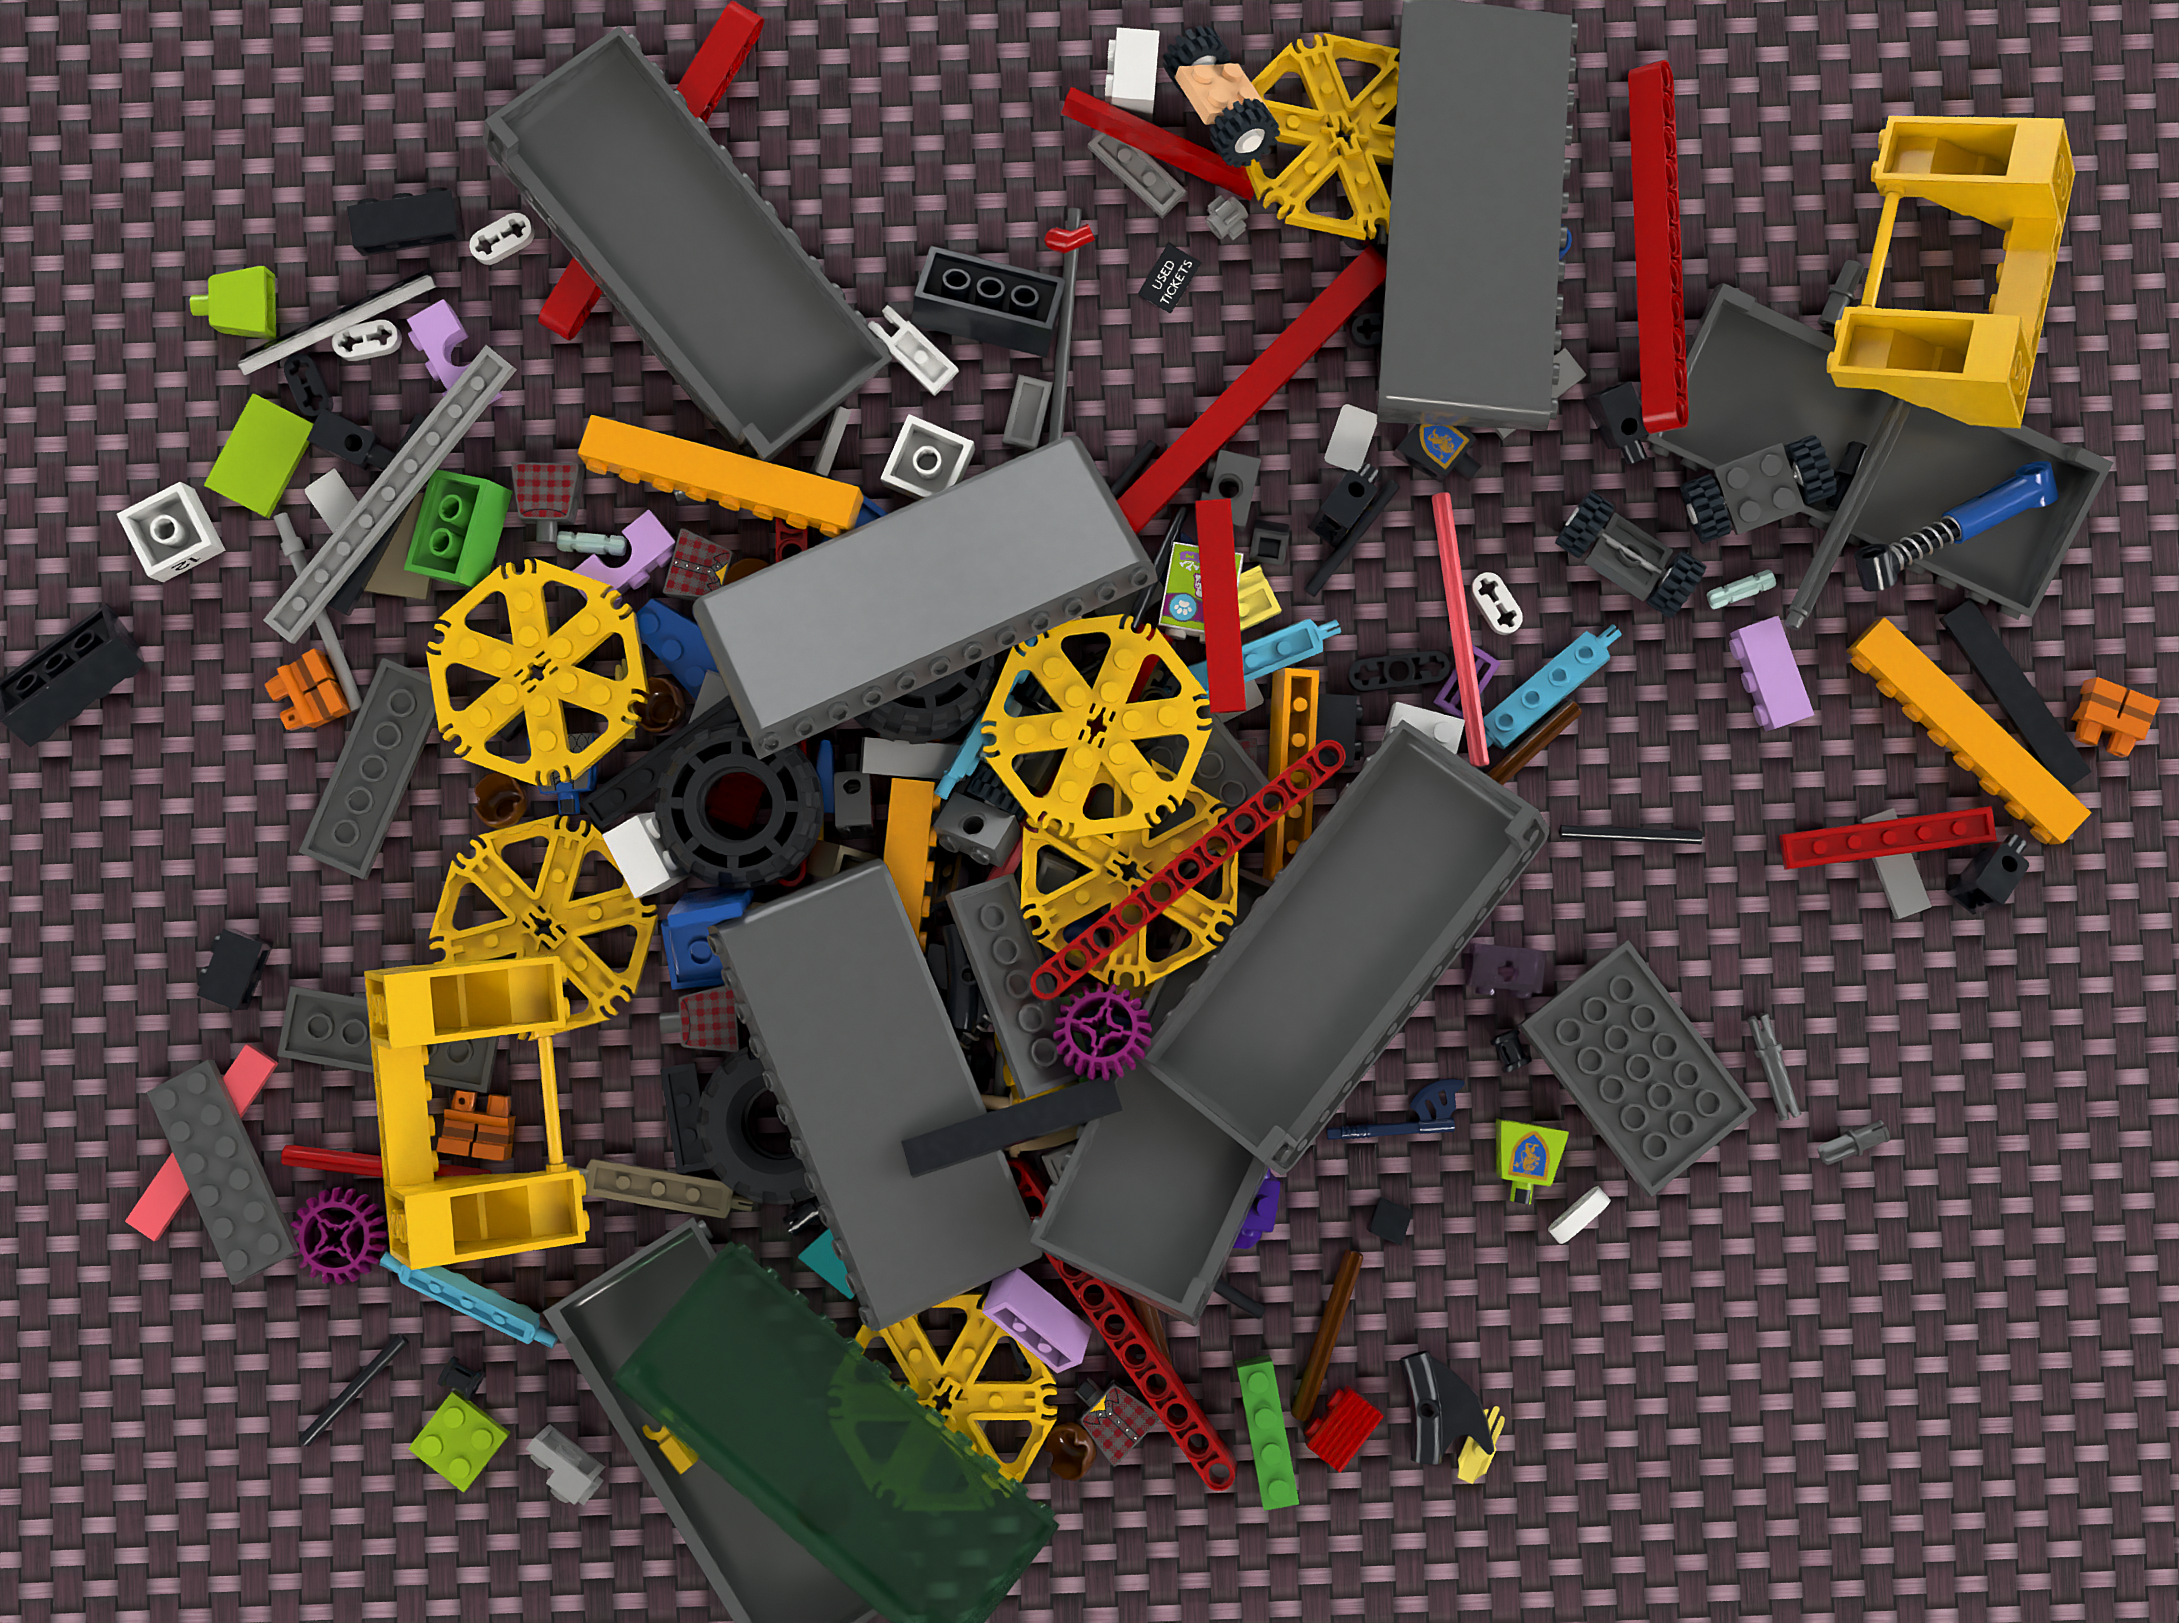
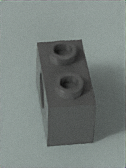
M1219 450L1217 459L1210 458L1206 479L1212 480L1209 493L1202 492L1201 500L1226 499L1221 496L1218 487L1223 483L1235 485L1238 494L1231 498L1233 530L1244 532L1261 459Z
M956 792L952 794L933 825L940 845L946 850L953 853L960 851L970 855L980 864L988 865L990 863L998 867L1003 866L1022 834L1015 815ZM980 830L979 833H977V834H972L973 832Z

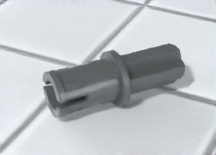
M1847 260L1841 269L1834 287L1829 288L1828 294L1830 296L1821 317L1818 319V323L1821 326L1834 330L1836 321L1842 320L1844 307H1848L1849 303L1855 301L1853 294L1864 272V266L1859 262Z
M1877 1120L1875 1123L1856 1131L1846 1130L1844 1136L1820 1145L1817 1151L1821 1161L1826 1165L1833 1164L1852 1155L1859 1157L1862 1156L1864 1150L1890 1141L1889 1131L1887 1127L1881 1129L1884 1123L1881 1120Z

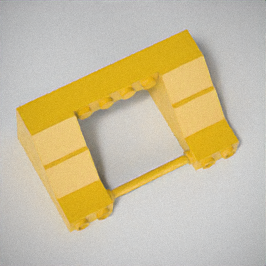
M1888 116L1886 129H1882L1879 134V160L1874 161L1871 168V181L1876 183L1880 196H1885V201L1861 305L1857 307H1844L1842 320L1836 321L1834 339L1837 342L1834 352H1830L1827 358V373L1831 374L1836 387L1881 390L1914 405L1930 408L1968 425L2020 429L2075 177V168L2064 119ZM1923 197L1961 215L1975 217L2006 231L2003 240V251L2006 252L2004 262H1999L1997 266L1996 283L1999 284L1997 294L1991 295L1989 314L1881 309L1875 307L1897 208L1901 198Z
M549 954L501 960L412 965L364 971L390 1255L409 1269L414 1270L586 1242L585 1232L589 1231L590 1228L588 1213L586 1210H583L582 1196L586 1195V1182L583 1174L580 1175L579 1170L568 1167L567 1162H563L553 1041L551 1036L556 1035V1028L566 1027V1018L570 1017L569 1001L567 997H563L562 983H565L567 980V971L564 961H560V955ZM533 1031L534 1037H539L538 1047L550 1163L546 1165V1170L530 1173L434 1177L433 1172L438 1171L439 1164L436 1150L431 1151L430 1137L435 1136V1122L433 1115H428L427 1101L432 1100V1089L430 1080H425L424 1066L429 1063L426 1045Z

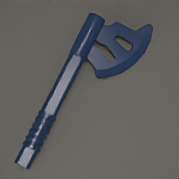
M1444 1079L1431 1083L1420 1090L1410 1104V1108L1417 1112L1420 1119L1418 1121L1326 1128L1327 1140L1455 1132L1454 1118H1450V1115L1456 1110L1455 1093L1465 1085V1082L1458 1079ZM1442 1090L1445 1093L1447 1102L1445 1106L1442 1105L1438 1092ZM1427 1100H1430L1435 1109L1436 1119L1431 1118L1425 1104Z

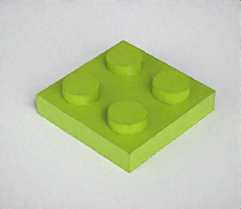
M454 1390L413 1441L408 1450L464 1493L504 1443L510 1432L471 1401L465 1400L462 1394Z

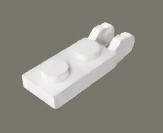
M887 305L882 312L885 318L899 330L890 337L874 321L868 324V329L876 338H881L889 347L891 355L935 396L959 372L958 368L909 321L903 320Z

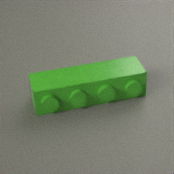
M1269 1354L1237 1360L1235 1365L1263 1509L1266 1511L1298 1505L1299 1499L1271 1356Z

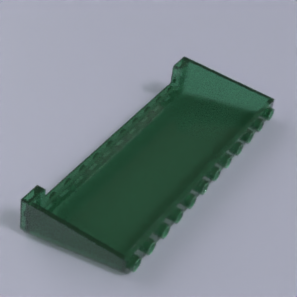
M729 1241L614 1374L611 1381L889 1623H985L1060 1526L1053 1519L1056 1513L1042 1501H1038L1035 1504L1026 1496L1029 1490L1017 1479L1011 1477L1010 1480H1007L998 1471L1001 1466L993 1458L985 1453L981 1457L971 1449L974 1443L959 1430L953 1433L944 1425L946 1418L936 1409L930 1406L926 1410L916 1401L919 1395L905 1383L898 1386L891 1380L889 1376L892 1372L877 1359L872 1363L861 1353L865 1349L850 1336L844 1339L834 1330L837 1325L831 1318L822 1312L817 1316L807 1307L810 1301L796 1289L789 1292L782 1286L780 1282L783 1278L768 1265L763 1269L752 1259L756 1255L742 1242H738L735 1245Z

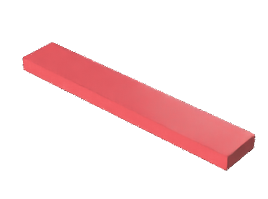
M251 1044L244 1046L223 1077L240 1118L243 1117L279 1064ZM173 1152L125 1220L126 1223L153 1241L159 1240L191 1193Z

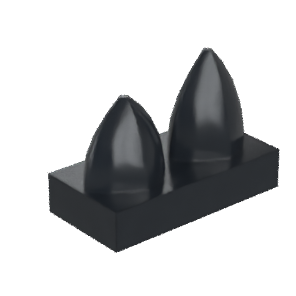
M939 844L930 902L931 907L939 912L949 909L945 896L969 887V878H973L980 873L976 861L970 855L960 851L957 853L950 852Z

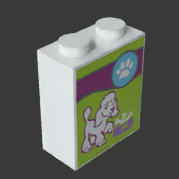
M1173 542L1158 624L1159 630L1165 631L1166 635L1177 640H1185L1186 635L1200 637L1199 642L1205 644L1199 549L1196 545ZM1235 552L1238 589L1243 564V554Z

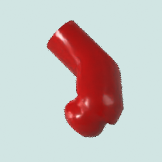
M1088 224L1073 231L1053 228L1046 233L1044 238L1045 245L1049 249L1063 254L1095 240Z

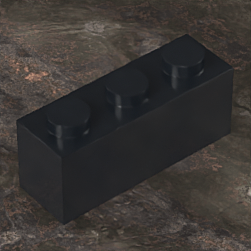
M444 187L431 188L426 191L427 194L414 196L411 193H398L393 195L392 199L383 201L375 198L361 199L357 202L358 205L347 206L353 248L362 256H369L466 240L460 200L452 190Z

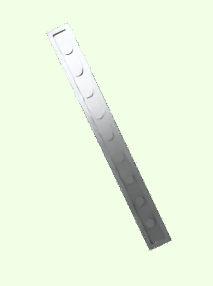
M485 345L263 621L287 641L295 644L517 369Z

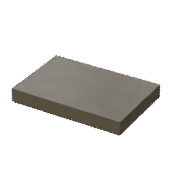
M424 493L416 494L364 592L429 601L432 578L404 570L425 496Z

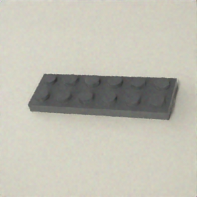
M382 658L299 853L361 879H368L437 719L430 677Z
M1013 873L946 895L947 903L1020 1099L1023 1100L1087 1076V1069L1081 1075H1077L1074 1071L1076 1063L1066 1066L1063 1061L1066 1054H1058L1056 1046L1061 1042L1054 1040L1053 1032L1061 1028L1055 1025L1054 1020L1056 1017H1066L1060 1011V1006L1062 1005L1060 997L1043 1001L1034 996L1031 991L1030 980L1032 974L1046 960L1040 944L1037 942V936L1032 935L1034 928L1030 918L1027 920L1023 918L1027 910L1026 907L1021 910V894ZM1042 974L1037 978L1036 986L1040 992L1047 994L1056 989L1050 974ZM1073 1035L1074 1043H1075L1076 1046L1078 1047V1045H1077V1043H1076V1040H1075V1037H1074V1035Z
M290 986L277 1056L374 1073L367 999ZM500 1036L426 1045L429 1063L424 1066L425 1080L429 1079L432 1084L488 1093L490 1091Z
M208 1059L146 1092L231 1285L239 1284L300 1252L215 1060Z

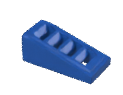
M823 740L820 744L815 771L820 779L823 790L824 813L835 815V753L833 743L829 740Z

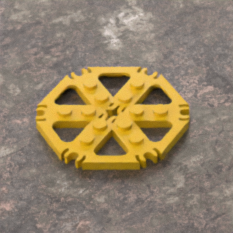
M1323 33L1322 38L1318 34L1314 35L1312 41L1314 48L1308 49L1303 45L1302 39H1297L1295 50L1291 42L1251 84L1279 125L1278 130L1280 134L1278 137H1275L1277 141L1306 148L1276 179L1266 177L1260 162H1256L1255 159L1251 160V165L1245 168L1257 200L1259 202L1261 197L1266 194L1263 202L1265 209L1273 202L1280 203L1282 207L1278 210L1276 218L1281 220L1286 217L1285 224L1365 240L1366 236L1374 239L1377 233L1374 225L1381 224L1385 227L1387 234H1389L1391 201L1375 162L1393 166L1395 127L1383 125L1382 123L1396 110L1399 62L1395 60L1400 57V49ZM1338 58H1348L1375 64L1381 72L1351 101L1335 60ZM1295 72L1302 79L1313 109L1264 99V94L1285 73ZM1340 128L1346 135L1351 134L1349 146L1343 137H1338ZM1336 170L1353 210V216L1348 220L1312 214L1305 206L1306 201Z
M525 559V571L523 574L517 575L515 565L511 562L506 563V568L500 565L438 619L451 623V627L435 624L434 628L443 632L445 639L440 644L429 641L428 646L433 650L441 652V655H433L427 651L426 654L439 732L444 733L443 738L446 741H451L458 735L462 739L461 745L454 752L458 755H463L469 751L461 759L541 787L539 773L540 781L544 786H551L550 775L556 770L560 774L561 782L568 783L570 780L568 767L571 771V780H576L635 730L637 726L629 725L624 720L627 718L635 722L641 721L642 717L631 712V706L637 701L644 704L648 702V699L644 696L635 694V690L650 693L636 613H631L633 608L627 603L617 610L613 605L614 601L621 594L617 590L607 593L614 588L609 584L535 559L537 569H535L534 563L529 559ZM549 581H556L582 590L588 598L586 606L553 635L550 632L543 590L544 584ZM493 592H502L506 597L513 645L470 630L466 626V615ZM613 633H619L622 636L628 666V674L625 679L613 681L575 667ZM459 663L501 678L465 710L458 712L451 707L446 681V669L449 665ZM533 665L539 667L546 665L542 671L544 675L543 680L540 681L536 678L530 680V677L533 675V670L531 669ZM562 700L602 714L608 719L609 725L606 732L585 750L577 754L570 751ZM524 710L531 747L530 759L524 764H518L490 754L486 749L485 743Z
M1124 614L1070 620L1046 631L1048 635L1046 639L1043 633L1036 635L1037 644L1033 647L1027 646L1024 641L1017 644L1020 651L1025 654L1024 657L1012 646L981 720V723H996V726H984L980 730L981 734L991 733L996 738L994 745L983 747V753L992 754L998 751L1000 754L993 758L985 757V760L1035 825H1037L1038 817L1042 812L1047 814L1041 823L1042 829L1046 830L1049 821L1052 819H1057L1061 822L1062 828L1059 832L1061 837L1068 832L1069 824L1074 826L1069 839L1153 828L1144 816L1147 813L1152 823L1159 824L1161 820L1156 815V808L1163 805L1171 814L1176 811L1174 803L1167 799L1168 796H1171L1179 807L1181 806L1212 729L1207 731L1197 730V726L1206 727L1212 723V718L1200 719L1196 713L1198 707L1208 706L1209 700L1199 699L1194 702L1192 698L1199 695L1206 696V691L1157 628L1150 641L1146 638L1151 631V624L1147 623L1140 634H1136L1131 630V624L1134 619L1132 616L1126 619L1123 629H1119V624ZM1103 632L1108 635L1111 644L1094 686L1091 689L1063 653L1061 642L1065 637L1071 635ZM1154 654L1159 656L1181 684V692L1175 698L1125 704L1142 662L1148 655ZM1022 670L1031 671L1061 712L1016 718L1008 716L1004 710V703L1016 675ZM1092 703H1093V704H1095V707H1094L1093 712H1092V714H1091V713H1089V710H1090L1091 705H1092ZM1104 709L1102 725L1106 727L1105 733L1099 731L1093 737L1091 744H1089L1091 727L1086 725L1087 720L1094 721L1099 716L1101 710ZM1112 712H1114V713H1115L1114 718H1113L1112 722H1110V721H1109L1110 716H1111ZM1081 731H1083V736L1081 740H1079V734ZM1184 735L1189 742V748L1177 777L1170 782L1161 780L1132 743V740ZM1100 740H1104L1102 747L1098 748ZM1067 749L1050 792L1043 798L1033 796L1012 769L1011 762L1016 755ZM1100 764L1104 766L1132 803L1133 807L1129 815L1100 820H1090L1084 816L1083 805Z
M1150 759L1152 769L1161 780L1170 782L1177 777V774ZM1100 765L1091 788L1101 783L1110 785L1114 791L1113 818L1129 815L1132 811V803L1104 766ZM1190 783L1184 798L1194 805V817L1150 841L1149 829L1113 833L1112 839L1105 834L1069 839L1073 832V824H1069L1068 832L1061 837L1059 832L1062 824L1059 820H1050L1048 827L1044 830L1041 828L1042 821H1038L1037 825H1035L1031 818L1028 817L1026 823L1031 828L1037 829L1038 833L1031 832L1023 826L1021 910L1032 904L1036 907L1029 909L1023 915L1024 920L1032 916H1037L1041 919L1042 924L1039 928L1032 931L1033 936H1040L1046 930L1050 932L1044 939L1037 940V942L1057 954L1068 945L1063 938V931L1068 925L1110 904V910L1135 891L1131 888L1132 885L1139 888L1145 883L1140 879L1132 877L1128 882L1123 880L1124 872L1120 870L1119 866L1112 863L1113 861L1121 866H1129L1131 862L1137 865L1136 872L1140 875L1139 877L1148 881L1218 825V818L1226 814L1227 809L1219 808L1213 814L1209 810L1214 806L1220 805L1222 802ZM1148 813L1144 814L1147 822L1149 823ZM1211 839L1206 844L1207 851H1216L1221 856L1225 854V845L1221 840ZM1044 845L1055 847L1092 870L1047 895L1040 893L1036 888L1037 852ZM1120 852V853L1124 854L1125 856H1127L1128 858L1126 859L1125 857H1123L1122 855H1120V854H1118V853ZM1238 852L1222 865V893L1219 898L1210 900L1191 889L1161 913L1191 933L1192 942L1187 948L1160 962L1150 961L1146 957L1145 926L1091 969L1088 974L1109 986L1108 976L1111 970L1115 972L1113 984L1119 987L1120 976L1123 973H1129L1133 977V988H1137L1140 984L1139 972L1143 971L1145 987L1216 949L1218 946L1211 944L1206 937L1209 935L1212 940L1221 943L1224 937L1216 933L1215 925L1223 922L1231 927L1234 923L1227 915H1221L1222 911L1231 913L1235 918L1237 917ZM1184 861V862L1180 863L1179 866L1185 864V863L1188 862V861ZM1143 867H1145L1146 869H1148L1149 871H1151V872H1153V873L1151 874V873L1147 872L1146 870L1143 869ZM1109 870L1117 876L1113 877L1112 875L1108 874L1107 871ZM1155 884L1150 888V895L1155 901L1164 902L1169 899L1170 892L1164 884ZM1127 906L1121 912L1122 919L1127 924L1136 925L1142 919L1141 912L1137 907ZM1111 932L1109 937V946H1111L1114 941ZM1071 951L1065 956L1067 961L1080 969L1085 966V958L1080 952Z
M558 814L478 835L486 843L487 848L485 849L481 843L472 839L470 844L475 847L476 855L472 859H467L460 852L456 855L457 859L466 865L464 870L458 867L457 863L452 860L428 939L432 941L436 938L444 937L443 942L437 941L429 945L430 950L444 949L446 952L444 960L433 964L495 960L516 954L515 958L549 954L560 955V961H564L566 966L567 978L588 998L589 1003L585 1011L566 1018V1027L556 1028L555 1034L611 1020L605 1016L601 1007H605L608 1013L616 1016L619 1012L612 1006V1000L616 996H621L626 1002L632 1000L630 994L622 989L626 985L636 995L659 917L656 914L652 917L644 918V913L651 914L657 911V905L643 906L642 897H634L625 878L622 887L619 889L572 901L583 860L588 852L599 851L620 873L621 871L602 836L603 834L592 823L591 830L585 838L584 836L588 831V823L581 820L579 829L575 832H570L568 829L570 818L564 815L559 823L560 829H557V822L560 818ZM543 836L548 839L549 845L534 892L503 860L502 850L508 844ZM468 883H475L508 917L461 931L455 929L452 922L461 890ZM540 906L545 910V913L539 909ZM533 914L537 919L545 922L551 919L552 923L549 928L558 940L555 941L551 936L544 933L538 936L536 932L539 927L531 915ZM524 922L530 926L529 929L523 924ZM623 925L634 926L637 930V939L629 967L621 973L612 971L580 937ZM561 926L567 933L563 934L558 927ZM544 941L551 947L550 949L543 944ZM532 1031L528 1041L537 1040L539 1037H534V1032ZM529 1032L519 1033L518 1039L525 1040Z
M964 1292L931 1307H957L963 1309L967 1314V1322L944 1363L918 1321V1314L880 1331H871L863 1323L829 1384L844 1386V1388L834 1386L828 1391V1396H838L842 1400V1405L830 1407L828 1414L831 1416L843 1414L844 1416L842 1418L831 1417L829 1419L831 1425L870 1491L872 1492L874 1485L881 1480L882 1483L877 1490V1497L881 1498L886 1489H893L896 1492L897 1497L892 1505L894 1507L901 1504L904 1495L908 1496V1501L902 1510H985L986 1505L982 1502L980 1495H984V1500L988 1506H994L995 1499L991 1491L999 1488L1008 1498L1011 1495V1487L1005 1481L1008 1480L1016 1492L1057 1419V1416L1051 1418L1042 1416V1413L1045 1415L1057 1413L1058 1406H1048L1043 1400L1047 1395H1057V1387L1053 1385L1042 1387L1043 1384H1056V1379L1048 1366L1016 1339L1014 1340L1031 1367V1376L1025 1381H975L998 1339L1002 1336L1012 1337L982 1313L987 1297L984 1299L982 1307L977 1306L978 1300L984 1292ZM880 1336L885 1339L909 1382H863L856 1377L855 1367L872 1338ZM941 1378H943L942 1385L940 1387L937 1386ZM951 1384L953 1387L949 1393L948 1401L953 1405L951 1407L945 1405L934 1417L933 1414L937 1408V1400L933 1396L935 1394L937 1396L943 1395ZM960 1388H961V1389H963V1391H962L961 1395H960L959 1398H958L956 1395L958 1394V1392H959V1390H960ZM926 1404L930 1405L928 1410L924 1411ZM945 1415H947L948 1418L945 1422H943L942 1420L944 1419ZM911 1420L890 1459L882 1464L872 1460L855 1430L858 1421ZM977 1420H1028L1032 1425V1432L1017 1459L1012 1463H1004L998 1458ZM942 1439L969 1482L967 1489L962 1492H927L920 1486L919 1480Z

